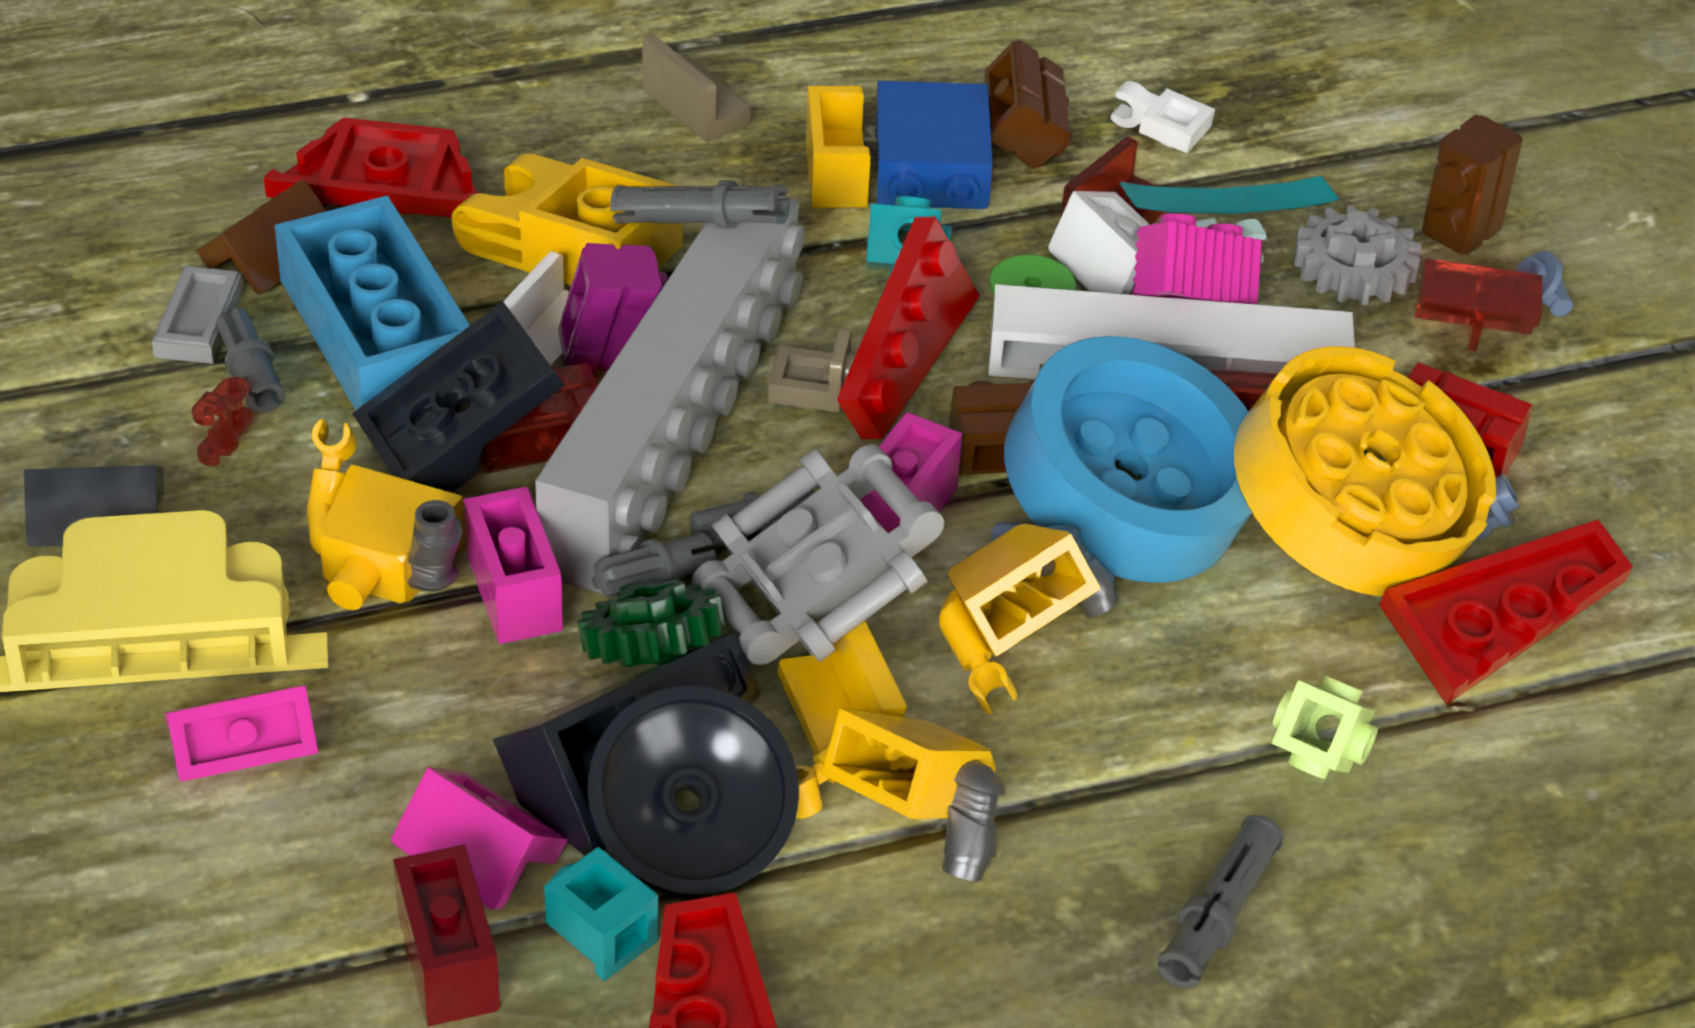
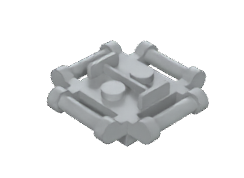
M870 444L859 448L852 455L849 468L838 476L829 467L820 453L813 449L799 459L802 466L731 518L725 514L711 524L713 530L732 555L722 562L713 560L702 564L692 577V585L699 584L700 590L713 588L715 589V594L720 595L723 615L740 636L741 647L752 663L758 665L767 664L799 641L820 663L836 651L833 644L905 590L913 594L927 583V579L912 557L940 536L944 528L943 516L929 502L917 499L892 471L891 459L879 446ZM815 487L820 489L797 507L784 514L778 521L751 541L746 539ZM873 490L881 496L901 519L900 525L889 534L860 501V499ZM751 580L778 613V616L770 622L760 620L737 591Z

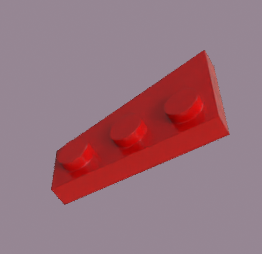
M736 892L665 905L649 1028H777Z

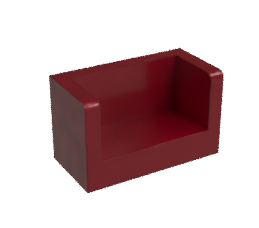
M465 844L393 859L398 917L427 1027L498 1011L500 1009L497 952Z

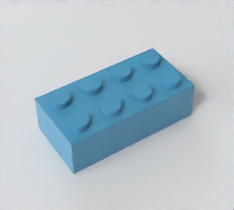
M388 195L275 225L280 281L355 410L359 409L470 326Z

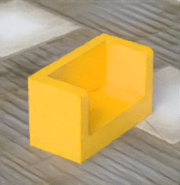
M808 86L806 151L811 208L868 207L870 149L864 146L863 142L864 93L861 86Z

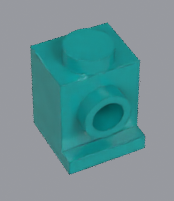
M597 847L576 863L563 866L553 875L550 882L544 885L546 923L595 964V974L602 980L606 981L658 942V895L601 848Z

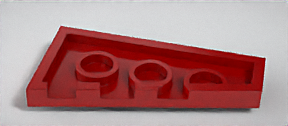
M936 216L914 218L837 397V402L861 439H883L980 297L957 256L953 243L947 238Z
M1599 519L1386 589L1379 606L1447 705L1623 584L1633 566Z

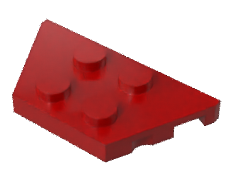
M345 117L329 127L324 136L310 141L296 151L297 164L284 173L272 169L264 177L265 197L268 198L275 197L304 178L322 204L345 207L388 195L398 213L405 215L420 214L452 218L453 211L471 195L481 193L476 192L473 186L472 171L467 159L461 155L460 143L454 129Z

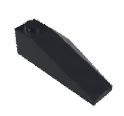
M736 631L710 641L707 646L694 648L688 651L687 654L676 656L492 739L518 803L545 825L567 838V842L584 856L597 847L605 851L592 825L587 803L588 770L593 753L604 731L633 702L648 694L670 687H712L734 694L752 704L761 692Z

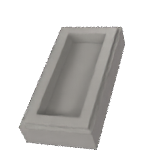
M184 266L152 339L154 358L213 364L223 341L216 321L222 312L230 313L237 307L244 290L242 272Z

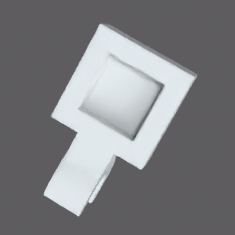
M1125 81L1116 91L1115 97L1126 101L1131 107L1121 103L1112 113L1111 120L1124 128H1133L1140 124L1139 133L1153 138L1167 147L1188 153L1212 126L1214 108L1170 89H1166L1158 96L1147 91L1136 82Z

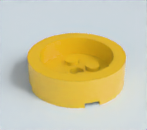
M1327 346L1315 348L1294 357L1282 368L1244 417L1238 428L1234 443L1235 472L1241 492L1254 517L1274 542L1299 564L1321 578L1355 592L1383 596L1386 589L1449 569L1488 525L1486 520L1489 507L1496 500L1495 474L1491 459L1481 437L1462 410L1436 385L1428 380L1421 387L1406 376L1394 371L1393 368L1396 360L1355 347ZM1365 449L1369 452L1366 455H1364ZM1376 456L1383 457L1386 462L1378 459Z

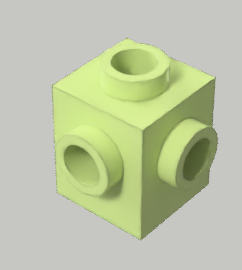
M1324 675L1320 687L1298 680L1294 691L1288 690L1284 694L1276 710L1273 727L1277 729L1272 744L1292 752L1288 764L1314 776L1326 779L1330 769L1349 773L1354 762L1360 765L1365 762L1373 747L1378 728L1371 725L1370 722L1375 710L1358 704L1363 691ZM1336 716L1341 722L1333 740L1328 742L1322 737L1320 726L1325 718Z

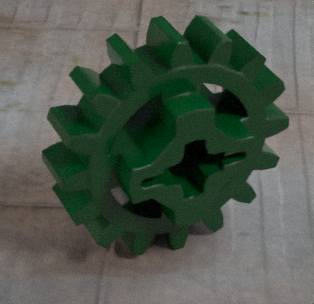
M676 579L663 583H644L639 581L620 587L621 594L617 595L616 598L595 603L596 609L583 611L581 613L582 619L577 620L583 652L587 653L588 659L602 658L603 664H609L618 660L619 664L626 668L644 664H660L676 656L687 654V649L707 646L709 644L708 638L721 636L723 634L722 627H725L720 595L715 594V589L700 590L699 584L685 587L682 581Z

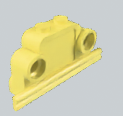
M196 510L85 518L74 522L66 529L63 535L62 558L58 556L34 557L18 565L10 575L7 609L3 616L2 639L6 656H0V692L329 668L327 632L286 635V621L290 614L288 591L284 586L282 562L279 553L271 546L260 542H242L228 547L225 521L214 512Z

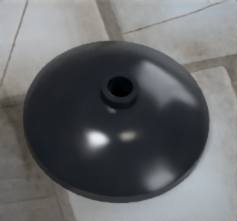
M670 687L648 694L633 702L604 731L593 753L588 770V810L594 830L607 853L645 885L674 895H715L739 887L756 877L775 859L785 845L795 823L798 810L799 781L791 751L780 731L767 716L751 703L734 694L712 687ZM683 790L692 792L698 799V809L691 812L681 810L675 802V794Z

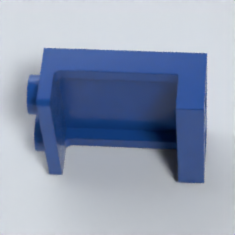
M877 80L875 138H877L878 160L877 204L895 206L896 197H918L931 200L930 208H988L993 166L988 84Z

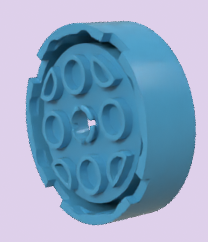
M1103 336L1080 340L1060 349L1046 361L1008 427L1004 444L1006 473L1017 500L1036 526L1050 527L1059 524H1069L1081 529L1078 537L1089 550L1088 552L1093 554L1114 576L1149 583L1184 580L1203 573L1214 566L1222 558L1252 515V511L1241 492L1234 466L1235 437L1242 420L1249 411L1234 392L1213 373L1192 359L1170 348L1141 339L1120 336ZM1118 461L1120 467L1128 469L1136 477L1142 475V478L1138 481L1134 480L1126 472L1116 469L1115 462Z

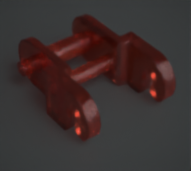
M228 377L222 380L212 392L206 391L192 407V416L195 423L202 426H211L208 430V435L197 448V456L200 463L206 466H217L220 463L219 455L231 456L239 446L238 439L253 421L252 412L242 405L243 399L250 391L249 382L242 377ZM214 415L218 416L216 421L214 420Z

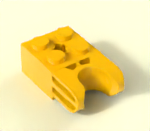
M532 153L521 154L504 168L506 196L477 193L471 195L452 213L454 235L459 245L467 252L531 273L550 251L563 255L564 284L570 286L582 249L586 243L614 244L617 249H621L622 245L649 246L655 251L658 269L683 247L682 223L617 224L613 219V215L615 213H624V211H611L610 208L612 192L618 185L628 187L677 185L585 158H581L575 164L570 165Z

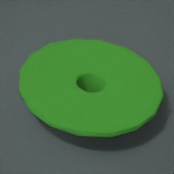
M1017 255L1002 260L992 269L989 277V284L993 294L995 293V284L1062 290L1076 289L1073 274L1063 264L1051 258L1038 255Z

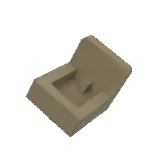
M839 328L833 353L779 345L768 382L767 402L839 413L841 406L837 402V397L856 353L851 352L852 330Z

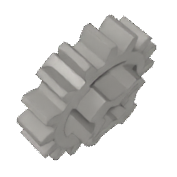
M1348 205L1346 214H1339L1330 207L1325 209L1324 219L1310 215L1307 220V226L1299 227L1293 263L1294 266L1302 268L1300 276L1302 281L1317 280L1316 292L1319 294L1331 289L1337 292V301L1344 302L1347 298L1358 299L1361 305H1367L1369 296H1376L1384 303L1390 302L1392 291L1405 295L1408 292L1409 283L1416 282L1422 246L1421 243L1412 242L1414 231L1411 228L1397 229L1399 219L1395 216L1381 220L1377 218V209L1371 208L1368 212L1357 211L1354 206Z

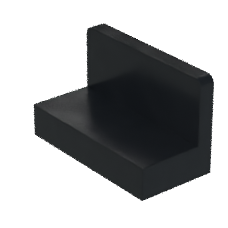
M151 465L24 469L27 545L31 547L63 546V535L66 529L74 522L85 518L158 513V494L164 493L163 468Z

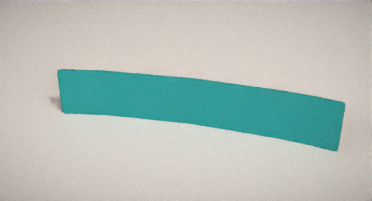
M1322 176L1287 183L1220 189L1154 187L1120 182V185L1135 207L1175 213L1241 214L1305 208L1339 200Z

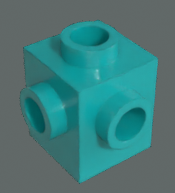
M896 197L895 206L871 204L866 256L867 268L889 270L890 276L903 246L899 240L909 232L914 218L936 216L941 225V209H930L931 200L918 197ZM941 225L947 238L951 241L952 226Z

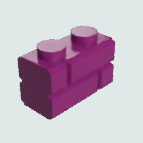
M586 243L585 247H583L558 326L563 361L569 370L596 371L598 367H602L604 371L608 372L668 281L666 273L659 272L655 251L649 246L622 245L621 249H617L614 244Z

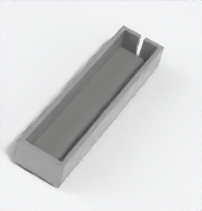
M790 198V212L784 224L739 223L736 224L734 229L718 228L715 223H705L535 480L536 510L561 572L563 583L603 594L600 589L595 588L592 578L595 576L594 564L602 558L637 550L649 532L656 533L660 529L665 517L667 502L673 492L680 493L684 489L689 478L691 463L698 452L704 454L708 450L718 418L721 414L727 416L731 412L735 403L738 386L743 377H752L758 364L760 350L765 341H774L780 327L782 313L787 306L794 307L799 299L803 275L796 272V260L802 250L805 237L804 227L798 225L799 200Z

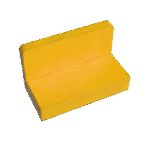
M866 621L835 642L833 647L836 651L820 663L813 655L785 658L779 661L777 674L814 755L830 744L839 708L905 716L907 705Z

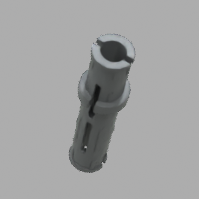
M720 180L718 185L628 187L618 185L612 192L610 208L611 211H624V213H615L613 215V219L617 224L715 223L718 228L734 229L736 224L739 223L784 224L790 212V198H778V196H786L788 193L787 188L782 184H775L774 186H739L733 180Z
M1250 815L1245 818L1240 826L1241 829L1221 861L1217 864L1215 871L1200 895L1191 898L1185 903L1178 917L1180 927L1167 948L1158 957L1157 969L1161 976L1169 983L1184 989L1195 987L1200 982L1201 975L1216 950L1222 949L1230 943L1237 929L1235 920L1250 894L1254 891L1257 882L1274 854L1280 850L1283 844L1281 841L1284 838V834L1273 820L1261 815Z

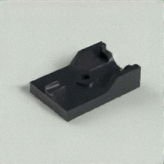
M502 301L352 414L392 476L453 493L475 476L483 447L563 388L565 384L513 313ZM470 403V406L465 411L458 413L462 405Z

